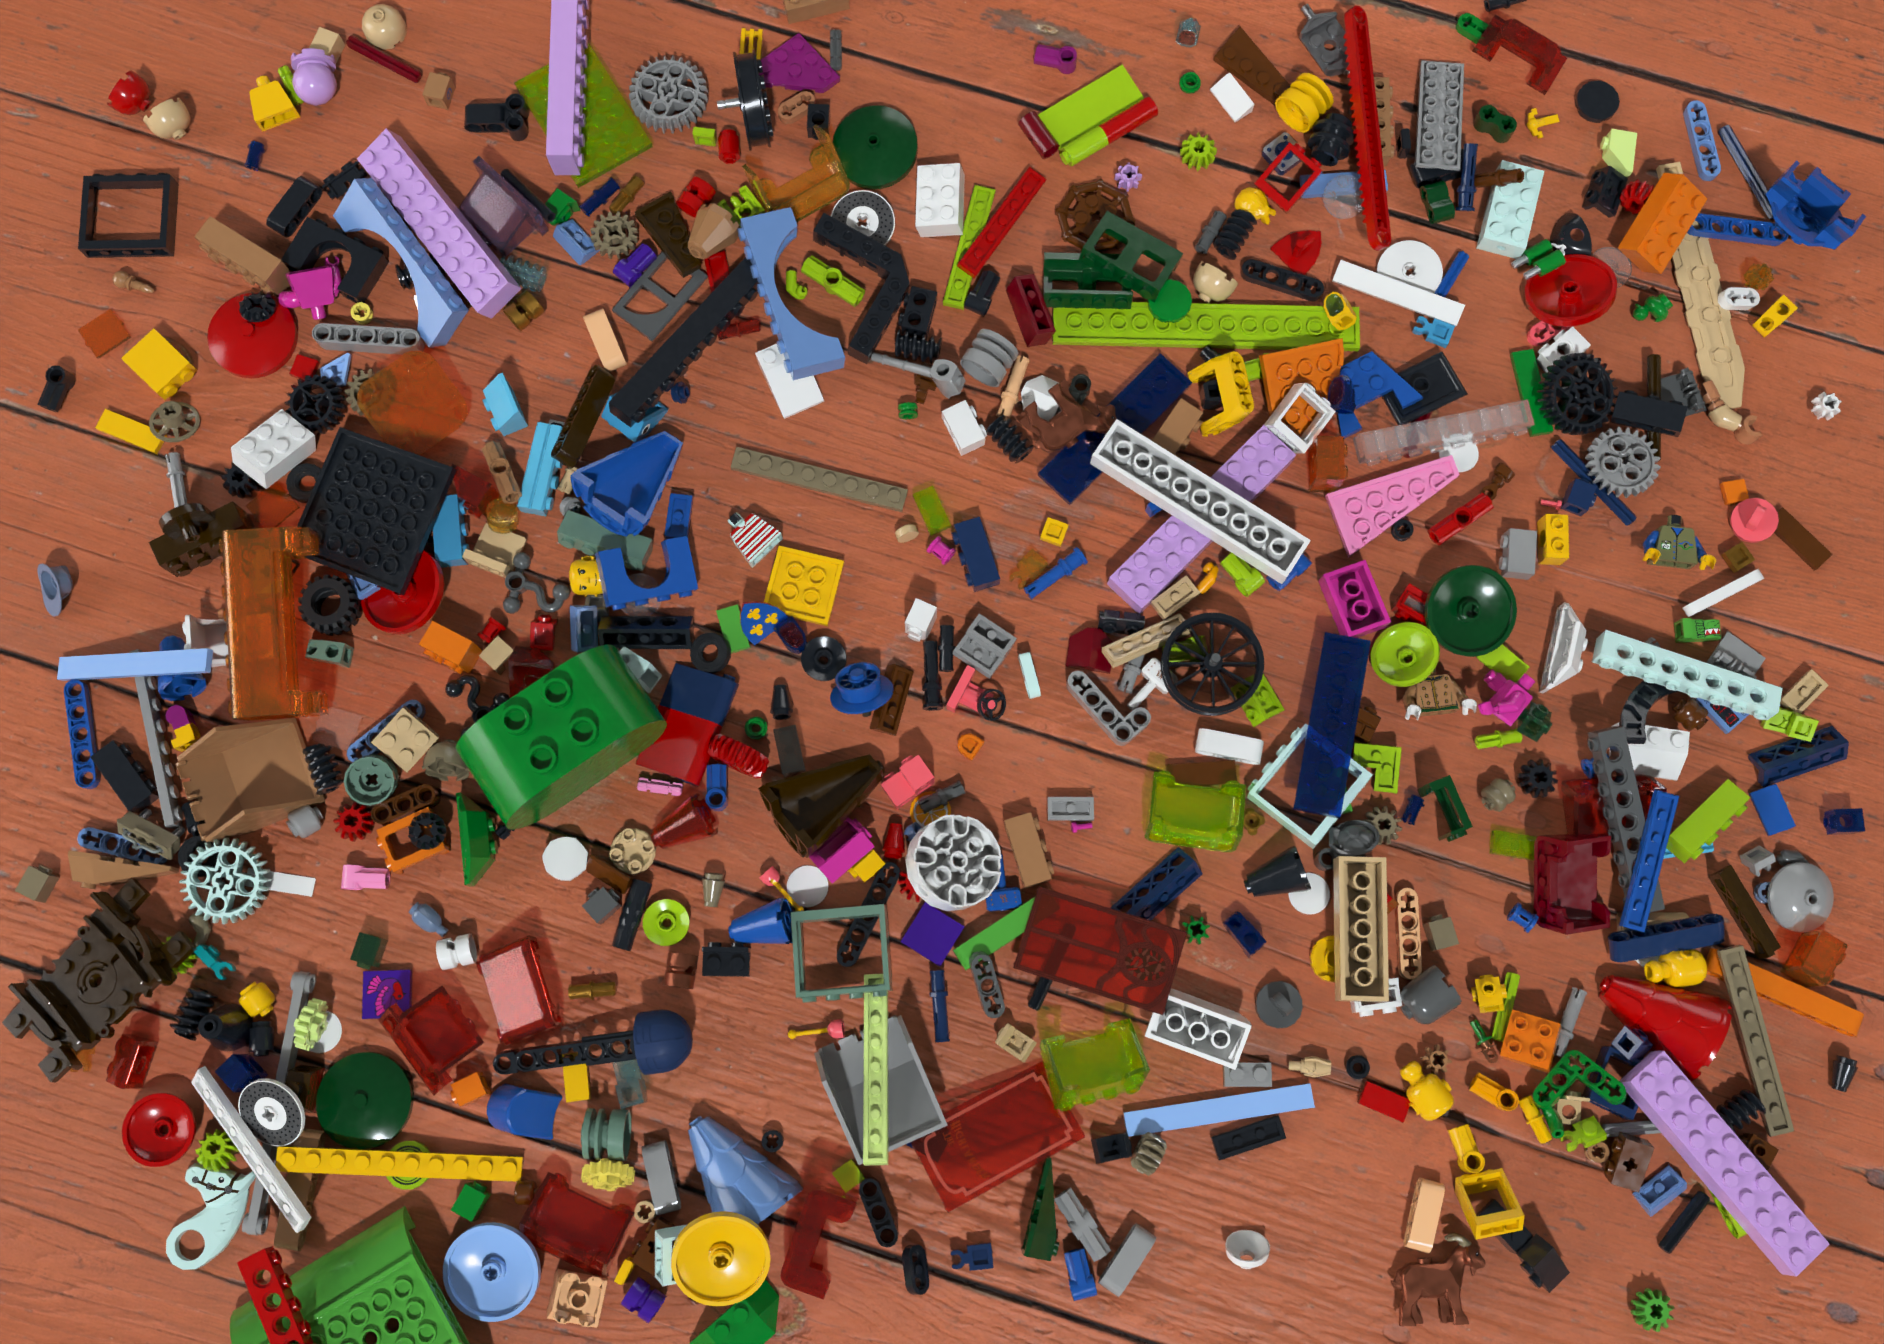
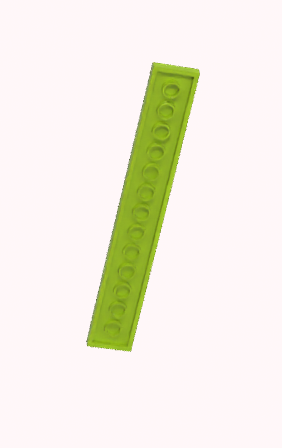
M1132 302L1131 309L1053 308V325L1056 330L1053 335V345L1205 348L1210 346L1211 348L1287 350L1343 338L1344 351H1359V307H1352L1356 313V322L1345 330H1338L1331 324L1323 306L1191 303L1190 311L1186 317L1175 323H1165L1154 318L1149 311L1148 302Z

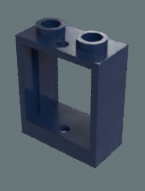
M1611 1044V1046L1601 1047L1595 1063L1605 1070L1609 1057L1634 1068L1642 1059L1629 1060ZM1593 1071L1588 1080L1592 1083H1598L1602 1075L1599 1072ZM1588 1086L1585 1087L1582 1097L1590 1098L1589 1103L1625 1120H1633L1639 1107L1629 1094L1624 1105H1613L1607 1102Z

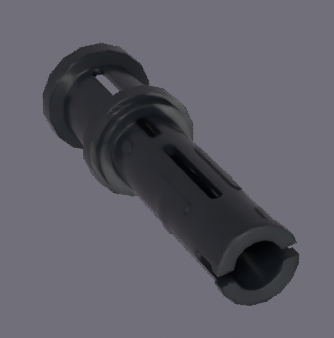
M937 641L923 642L925 683L922 686V691H924L925 699L923 710L926 711L943 709V704H941L940 700L942 685L939 683Z

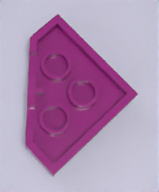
M800 33L761 59L763 73H759V75H764L767 88L781 86L787 90L802 91L803 89H811L817 93H825L840 82V76Z

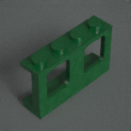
M1107 211L1083 246L1079 260L1086 266L1096 269L1104 276L1112 278L1121 283L1125 288H1129L1140 294L1143 298L1155 303L1166 281L1178 267L1183 253ZM1103 233L1126 244L1116 260H1112L1094 249ZM1142 254L1165 266L1154 282L1149 281L1132 270Z
M1044 252L1043 299L1046 307L1131 309L1133 291L1125 288L1122 284V291L1096 290V282L1117 281L1104 276L1092 267L1086 266L1079 260L1081 253ZM1120 254L1103 255L1107 256L1112 260H1116ZM1076 281L1078 283V290L1052 289V282Z

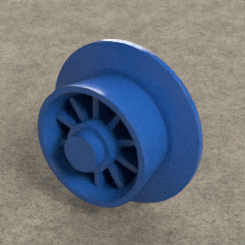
M867 662L854 663L844 667L837 673L835 677L836 686L831 692L830 701L832 706L840 712L862 714L864 717H868L871 715V711L880 708L889 701L893 695V684L887 677L880 675V669L876 665Z

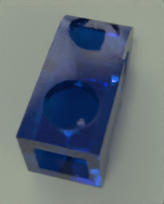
M1238 911L1222 922L1225 929L1240 945L1248 958L1260 950L1267 942Z

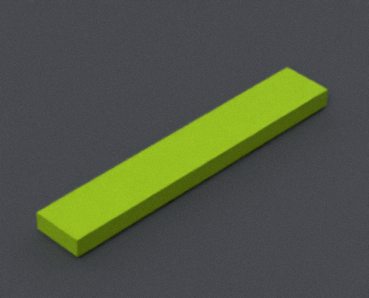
M978 185L974 186L963 226V235L960 237L943 300L944 306L964 310L973 278L957 267V264L987 225L995 196V189Z

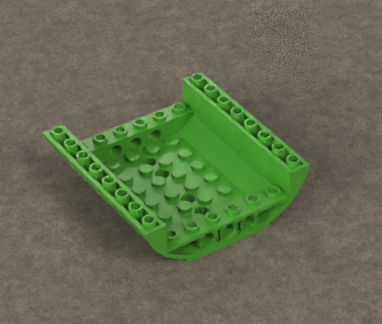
M405 1206L289 1276L292 1282L290 1288L293 1295L298 1297L302 1309L300 1312L303 1319H306L310 1324V1336L313 1343L367 1344L365 1336L371 1331L377 1335L376 1344H470L409 1232L416 1228ZM275 1293L273 1295V1303L279 1306L281 1298ZM252 1300L232 1312L230 1318V1338L232 1344H270ZM283 1318V1327L286 1329L290 1328L291 1322L289 1318ZM390 1318H395L399 1321L397 1332H391L388 1329L387 1323ZM294 1340L292 1344H299V1342Z

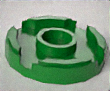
M1169 279L1161 289L1155 303L1148 299L1149 311L1154 318L1161 322H1179L1190 311L1192 303L1191 293L1181 282Z

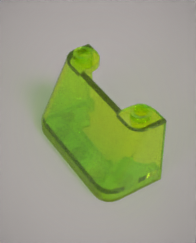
M1154 772L1148 804L1145 838L1157 843L1221 852L1235 851L1243 836L1246 784H1240L1237 781H1227L1220 789L1175 783V777L1170 772Z

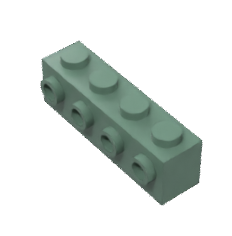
M567 510L557 531L558 543L569 549L581 550L589 556L595 555L598 551L621 548L624 565L630 570L643 572L653 551L651 538L639 534L635 536L633 534L628 536L618 535L604 528L593 518Z

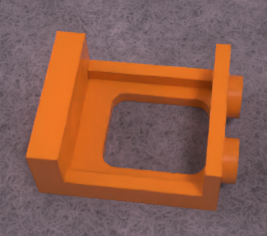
M426 807L376 830L379 836L376 837V841L380 849L386 853L385 863L389 871L400 875L404 873V869L437 854L444 855L451 852L447 840L444 838L443 842L434 849H421L402 859H398L389 835L408 827L413 818L421 813L432 812L436 814L433 809ZM420 825L423 830L422 836L426 834L434 837L430 832L432 825L429 827Z

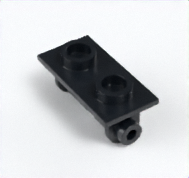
M352 161L348 162L341 168L342 172L337 176L331 174L323 180L325 184L322 187L324 190L329 188L330 191L327 194L332 200L334 198L338 199L348 191L344 183L348 181L351 185L354 179L367 176L363 168L357 169L360 166L358 161L354 164Z
M1107 609L1099 611L1098 629H1101L1103 632L1131 635L1144 629L1145 616H1140V613L1124 612V618H1119L1120 611Z

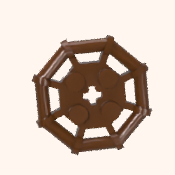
M1103 179L1069 187L1068 194L1059 208L1055 209V215L1058 217L1063 234V241L1082 249L1086 241L1078 238L1076 235L1079 234L1089 239L1100 222L1099 220L1091 221L1092 217L1090 215L1097 214L1102 219L1105 213L1109 211L1118 216L1116 207L1121 205L1124 218L1121 219L1135 226L1136 219L1133 218L1129 205V195L1103 182ZM1097 190L1096 195H1089L1086 198L1081 196L1083 193ZM1101 191L1112 196L1116 200L1111 202L1101 196ZM1075 198L1078 202L1075 210H1067ZM1067 218L1073 219L1075 223L1073 230H1070ZM1103 233L1101 237L1103 239L1107 238L1109 241L1097 243L1094 249L1098 252L1114 248L1119 249L1122 247V242Z

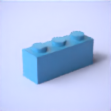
M457 494L446 495L433 526L434 554L441 568L468 565L462 557L465 549L470 550L469 545L466 544L465 537L469 534L468 525L464 522V514H467V507L465 501H462Z

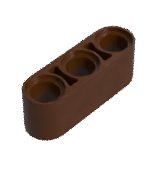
M427 784L417 786L376 804L371 810V818L376 823L386 826L426 807H435L440 802V792ZM431 790L432 797L429 801L425 802L423 796L425 792ZM410 800L409 809L403 811V802ZM388 809V817L385 820H381V812Z

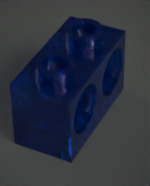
M232 1054L215 1071L233 1092H242L251 1082L268 1076L266 1071L250 1054Z

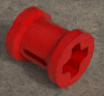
M491 617L488 618L489 622L482 632L477 633V636L488 644L499 636L502 631L507 629Z

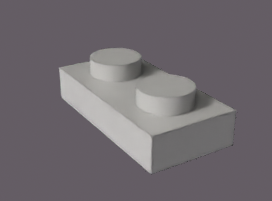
M1047 797V821H1094V797Z
M1238 1063L1236 1070L1223 1066V1087H1272L1271 1063Z

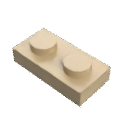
M1186 575L1151 601L1150 604L1160 617L1165 620L1197 597L1200 591Z
M1811 669L1781 697L1780 704L1787 710L1801 714L1829 685Z

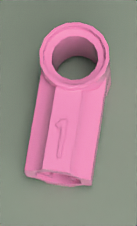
M343 865L341 889H388L391 879L390 871L385 868Z

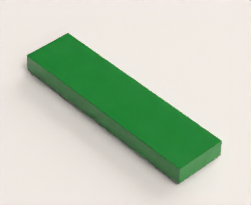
M1534 350L1512 352L1510 358L1529 436L1551 434L1554 430L1552 425H1548L1550 418H1543L1546 411L1539 410L1543 403L1537 401L1542 398V394L1537 391L1541 390L1543 386L1538 383L1541 381Z

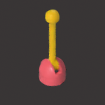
M774 866L759 878L767 886H776L795 908V912L804 911V907L799 906L779 884L780 876Z
M836 1019L831 1021L827 1028L804 1031L790 1030L788 1037L795 1039L796 1036L828 1033L832 1038H845L843 1019Z

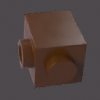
M1743 1133V1135H1740L1738 1138L1768 1171L1779 1149L1755 1134Z

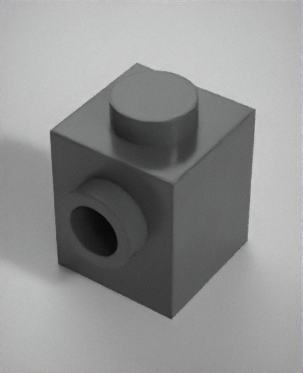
M604 887L594 889L588 895L589 900L582 905L596 923L600 925L622 906L618 902L621 899L620 896L612 888L608 891Z

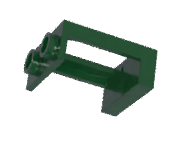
M1450 775L1417 789L1420 798L1435 793L1451 832L1438 837L1439 841L1447 838V841L1450 842L1467 835L1466 830L1473 826ZM1445 788L1447 789V792H1448V794H1449V796H1450V798H1451V801H1452V803H1453V805H1454V807H1455V810H1456V812H1457V814H1458V817H1459L1460 821H1459L1458 818H1457V815H1456V813H1455V811H1454V809H1453V806H1452V804H1451V802H1450V799H1449V797H1448V795H1447V793H1446Z

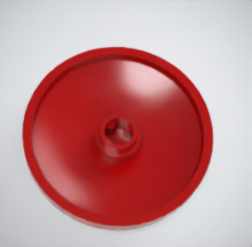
M1583 254L1565 255L1564 265L1542 277L1537 274L1526 281L1525 301L1528 309L1539 320L1555 326L1570 327L1592 322L1611 308L1617 295V279L1611 267L1598 258Z
M246 293L228 300L216 311L208 328V346L214 359L229 373L242 378H260L278 371L289 361L297 346L298 328L290 310L281 306L279 300L275 297L272 298L275 301L276 309L269 319L262 322L245 320L240 314L239 302L244 300V296L251 295V293ZM252 304V305H253V308H254V307H258V308L260 307V308L262 309V307H261L260 304H259V305H257V304Z
M423 550L405 595L380 587V590L361 600L365 617L374 627L394 635L413 632L426 624L438 609L444 591L443 572L434 556Z

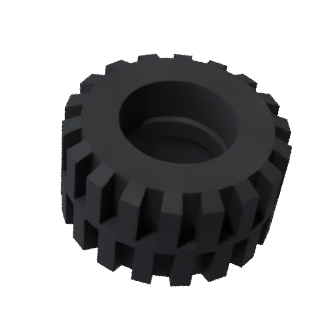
M323 575V579L317 576L314 578L315 582L309 581L306 583L307 589L302 588L301 590L303 597H298V602L302 604L298 606V610L302 613V619L309 626L329 636H333V633L342 635V630L348 632L351 630L349 626L352 624L356 626L358 623L356 618H361L362 615L359 612L362 606L352 585L335 575L333 577ZM339 595L340 606L337 611L331 615L322 616L321 605L323 601L329 596Z

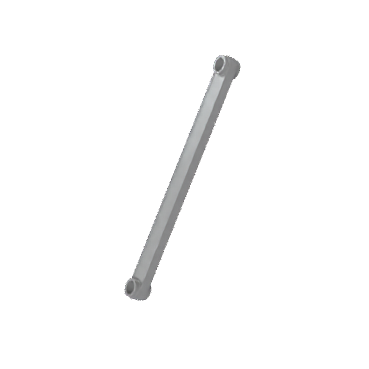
M294 972L291 978L290 988L293 994L275 1079L283 1084L286 1083L288 1071L295 1067L298 1048L293 1043L296 1037L294 1036L296 1031L294 1022L300 1015L302 1008L307 1006L309 993H312L316 983L315 974L310 972ZM263 1143V1149L272 1162L276 1164L278 1146ZM257 1176L250 1210L243 1219L242 1232L258 1236L263 1235L268 1226V1216L265 1214L269 1193Z

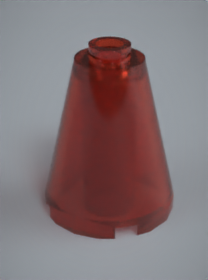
M696 793L690 796L652 828L651 839L655 846H660L664 849L710 838L718 834V827L714 829L712 823L716 822L715 817L706 801L698 799L700 794Z

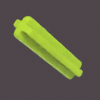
M1513 972L1506 973L1504 984L1507 998H1503L1504 1011H1497L1492 1032V1039L1501 1042L1505 1038L1520 980V975Z

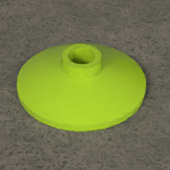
M662 899L654 902L648 907L643 917V930L650 941L660 946H671L680 942L687 934L690 925L689 915L685 907L671 899ZM665 919L671 920L670 927H664L663 922Z

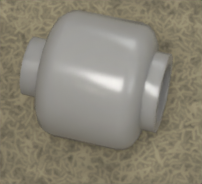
M305 805L291 811L288 814L286 824L295 837L307 838L321 829L322 824L320 820L323 819V816L317 807L311 808L310 805Z

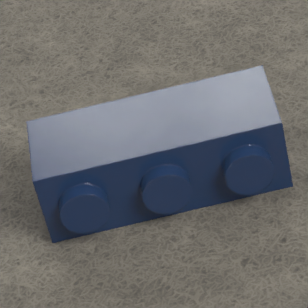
M980 517L954 524V532H951L954 545H959L961 552L958 553L961 566H966L968 573L964 575L968 587L972 586L973 591L976 592L999 585L1000 576Z

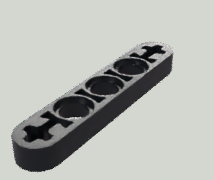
M887 862L879 869L861 906L886 905L900 877V869L895 863ZM890 867H893L896 876H891L887 884H892L891 887L888 888L885 884L877 883L879 878L884 881L886 874L883 872L884 869L889 870ZM877 887H881L886 891V896L882 900L873 898V890ZM879 916L871 921H865L863 918H855L837 952L839 964L844 967L855 965ZM855 929H861L865 933V937L861 942H855L851 938V934ZM847 941L854 946H859L858 951L853 949L851 953L854 959L844 963V958L841 954L842 952L847 953L850 946L846 945Z

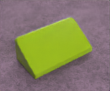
M1503 644L1488 654L1476 657L1490 670L1493 669L1495 672H1500L1507 680L1510 679L1515 683L1530 668Z

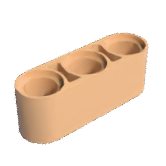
M602 308L583 316L604 369L610 372L627 365L604 309Z
M1421 1177L1417 1180L1404 1235L1405 1247L1425 1253L1431 1252L1445 1193L1444 1184Z

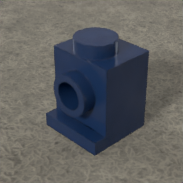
M1627 1025L1623 1027L1611 1043L1629 1060L1644 1058L1653 1046L1643 1031L1637 1028L1631 1029Z

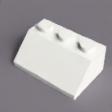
M1619 722L1612 725L1611 727L1619 726ZM1645 725L1646 742L1644 744H1628L1635 775L1677 781L1688 755L1690 732Z

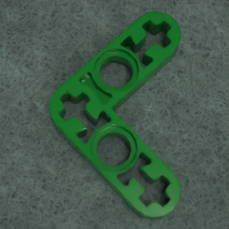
M1578 1050L1568 1051L1533 1092L1535 1105L1544 1110L1552 1108L1576 1079L1613 1105L1621 1104L1626 1099L1625 1086ZM1577 1057L1579 1058L1580 1065L1586 1068L1583 1075L1580 1074L1582 1069L1579 1066H1570V1058L1574 1060ZM1593 1071L1599 1072L1602 1075V1079L1598 1083H1592L1587 1078L1588 1074ZM1556 1074H1562L1567 1078V1081L1564 1085L1558 1086L1553 1083V1077ZM1607 1079L1609 1080V1082H1607L1608 1086L1611 1089H1620V1097L1616 1095L1610 1097V1090L1604 1086ZM1549 1084L1553 1089L1548 1095L1550 1101L1544 1100L1540 1102L1539 1094L1545 1095L1549 1091V1087L1546 1085Z

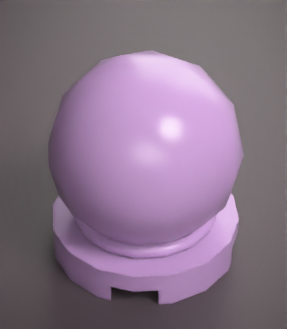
M315 48L302 49V53L297 55L292 53L291 66L295 71L292 85L295 93L307 104L314 106L326 104L333 98L337 87L333 74L336 69L334 55L327 56L324 50Z

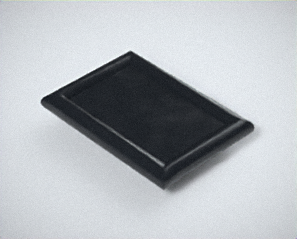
M1442 351L1397 373L1423 396L1422 400L1402 409L1393 391L1383 395L1382 398L1398 426L1401 427L1468 395Z

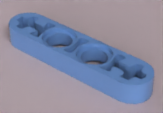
M1694 100L1684 109L1683 116L1698 175L1704 181H1712L1720 173L1721 165L1705 104ZM1701 127L1705 134L1698 135L1694 128ZM1699 147H1707L1709 149V154H1702L1699 150Z
M417 700L405 702L351 744L347 750L348 759L351 762L359 759L357 757L354 758L356 756V749L362 751V757L378 754L380 750L371 743L372 736L380 733L404 706L410 711L411 706L417 708L418 714L416 716L422 719L425 715L424 705ZM365 742H366V744H367L370 748H372L371 751L368 750V749H365L366 746L363 745Z
M87 827L82 829L77 837L79 845L87 849L160 865L167 861L161 855L160 858L145 855L147 850L140 848L136 855L131 856L129 854V847L133 843L119 834ZM88 835L100 838V842L88 841L86 837ZM114 837L117 839V846L115 849L109 850L107 842L110 838Z

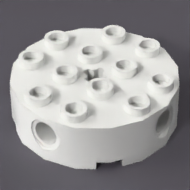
M944 815L919 829L909 843L905 859L907 876L916 894L930 906L945 911L964 910L974 906L990 896L998 885L1001 876L1000 859L1002 857L1000 846L992 832L977 819L961 815Z

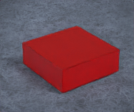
M297 354L289 374L304 381L307 375L313 378L320 362Z

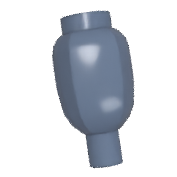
M417 902L408 912L412 915V921L426 932H436L443 938L449 931L442 925L441 916L427 904Z

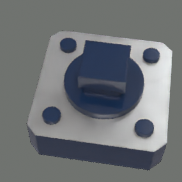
M1284 132L1263 148L1262 157L1271 164L1289 142L1294 145L1296 141L1288 133ZM1289 152L1275 168V171L1278 175H1284L1301 161Z

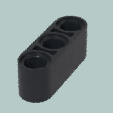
M1461 149L1460 171L1440 168L1415 167V162L1412 163L1409 169L1416 188L1442 180L1447 182L1461 178L1464 149Z
M304 176L298 177L267 217L266 225L282 236L289 238L320 199L322 188Z
M868 1177L859 1186L862 1202L878 1243L883 1247H892L898 1240L897 1226L880 1182L876 1178ZM867 1182H872L876 1185L877 1192L874 1195L865 1194L863 1187ZM877 1205L884 1207L886 1211L885 1216L880 1219L875 1218L872 1214L873 1207ZM887 1228L891 1229L895 1236L889 1242L881 1238L882 1230Z

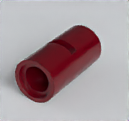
M1032 111L1021 118L1018 126L1029 141H1031V144L1041 158L1047 159L1054 155L1060 145L1037 113Z

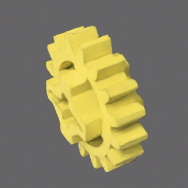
M603 1158L599 1162H590V1165L585 1164L582 1167L581 1179L583 1183H587L589 1186L593 1185L595 1189L616 1191L618 1187L632 1185L635 1170L634 1167H629V1164H624L622 1161Z

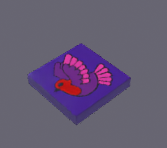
M412 970L363 971L362 1019L411 1018Z

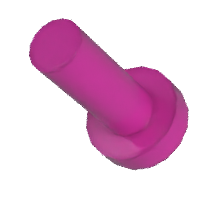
M1071 823V831L1073 833H1077V830L1092 828V823Z

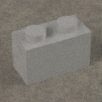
M1510 528L1501 536L1500 548H1503V554L1499 559V570H1502V577L1528 580L1535 575L1537 531Z

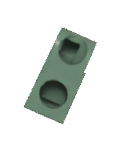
M309 639L305 658L350 668L354 648L341 642Z

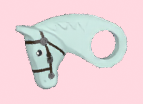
M199 1163L189 1166L186 1170L185 1181L199 1190L206 1208L172 1229L166 1240V1254L173 1265L182 1270L198 1269L225 1250L238 1231L246 1212L250 1185L256 1177L253 1171L243 1175L221 1168L220 1172H215L213 1169L208 1171ZM188 1230L198 1231L205 1241L203 1253L194 1260L184 1257L179 1249L180 1239Z

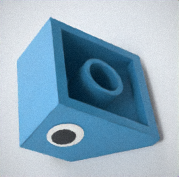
M615 393L609 396L601 417L611 426L622 432L628 439L637 442L648 436L667 413L668 408L658 402L653 408L650 407L645 412L641 422L635 423L630 428L610 413L609 401L617 394Z

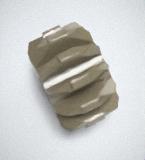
M1377 806L1374 807L1373 813L1370 811L1366 812L1365 815L1368 819L1362 820L1373 824L1378 829L1380 839L1377 845H1381L1383 841L1386 845L1391 844V839L1397 840L1399 838L1396 832L1402 831V827L1396 825L1401 822V818L1394 819L1395 810L1388 814L1387 806L1382 807L1381 810ZM1383 821L1385 823L1383 827L1386 829L1380 830L1378 827L1380 824L1378 823Z
M1147 1132L1142 1135L1132 1154V1167L1142 1174L1148 1176L1153 1174L1163 1160L1167 1148L1166 1141L1155 1133Z

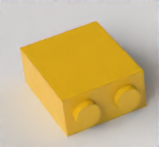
M154 328L121 358L164 400L175 395L178 388L191 380L198 371Z

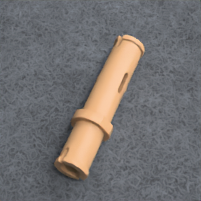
M1020 355L1016 358L1006 390L1001 394L1002 401L996 414L998 418L1005 415V420L1009 419L1014 404L1018 402L1017 395L1030 362L1024 356L1022 360H1020Z

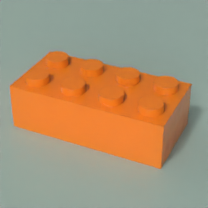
M1663 173L1618 246V249L1642 272L1662 274L1706 203L1707 198L1684 174Z

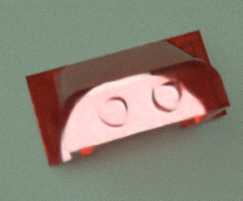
M1497 15L1493 16L1472 52L1490 62L1501 46L1533 65L1536 69L1528 80L1527 85L1543 95L1547 93L1567 60L1565 56L1561 55V49L1555 42L1516 19L1505 21Z
M443 985L404 1012L397 1003L393 1004L378 1019L433 1096L452 1081L447 1071L484 1043L476 1032L473 1021L465 1017L459 1002L451 998Z

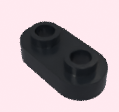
M908 1245L902 1253L906 1289L912 1295H923L929 1288L926 1253L920 1245Z

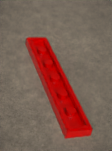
M1029 167L959 261L957 267L975 279L1047 179Z

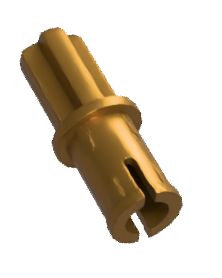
M633 176L629 183L619 190L620 194L611 203L610 211L615 215L617 211L621 213L629 202L634 201L635 195L644 186V182L639 177Z
M590 981L589 984H570L568 987L570 1000L579 998L594 1000L595 997L615 996L617 992L615 982L594 983V981Z

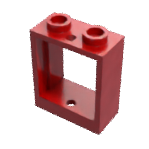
M1290 142L1254 183L1255 187L1264 192L1286 214L1322 174L1320 169L1322 165L1313 157L1311 159L1307 158L1304 155L1305 150L1299 144L1295 143L1292 145ZM1291 152L1314 173L1288 201L1265 180L1287 154Z

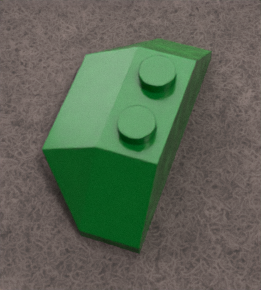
M459 792L456 793L464 885L473 887L494 863L495 854L498 853L497 841L493 840V831L496 830V824L491 814L469 797Z
M765 1278L756 1292L743 1301L733 1304L689 1344H764L776 1333L780 1296Z

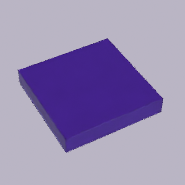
M925 902L902 938L901 943L940 967L963 931L964 926Z

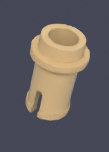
M565 468L566 473L559 487H557L559 491L565 492L567 495L571 494L573 489L571 474L576 472L577 468Z

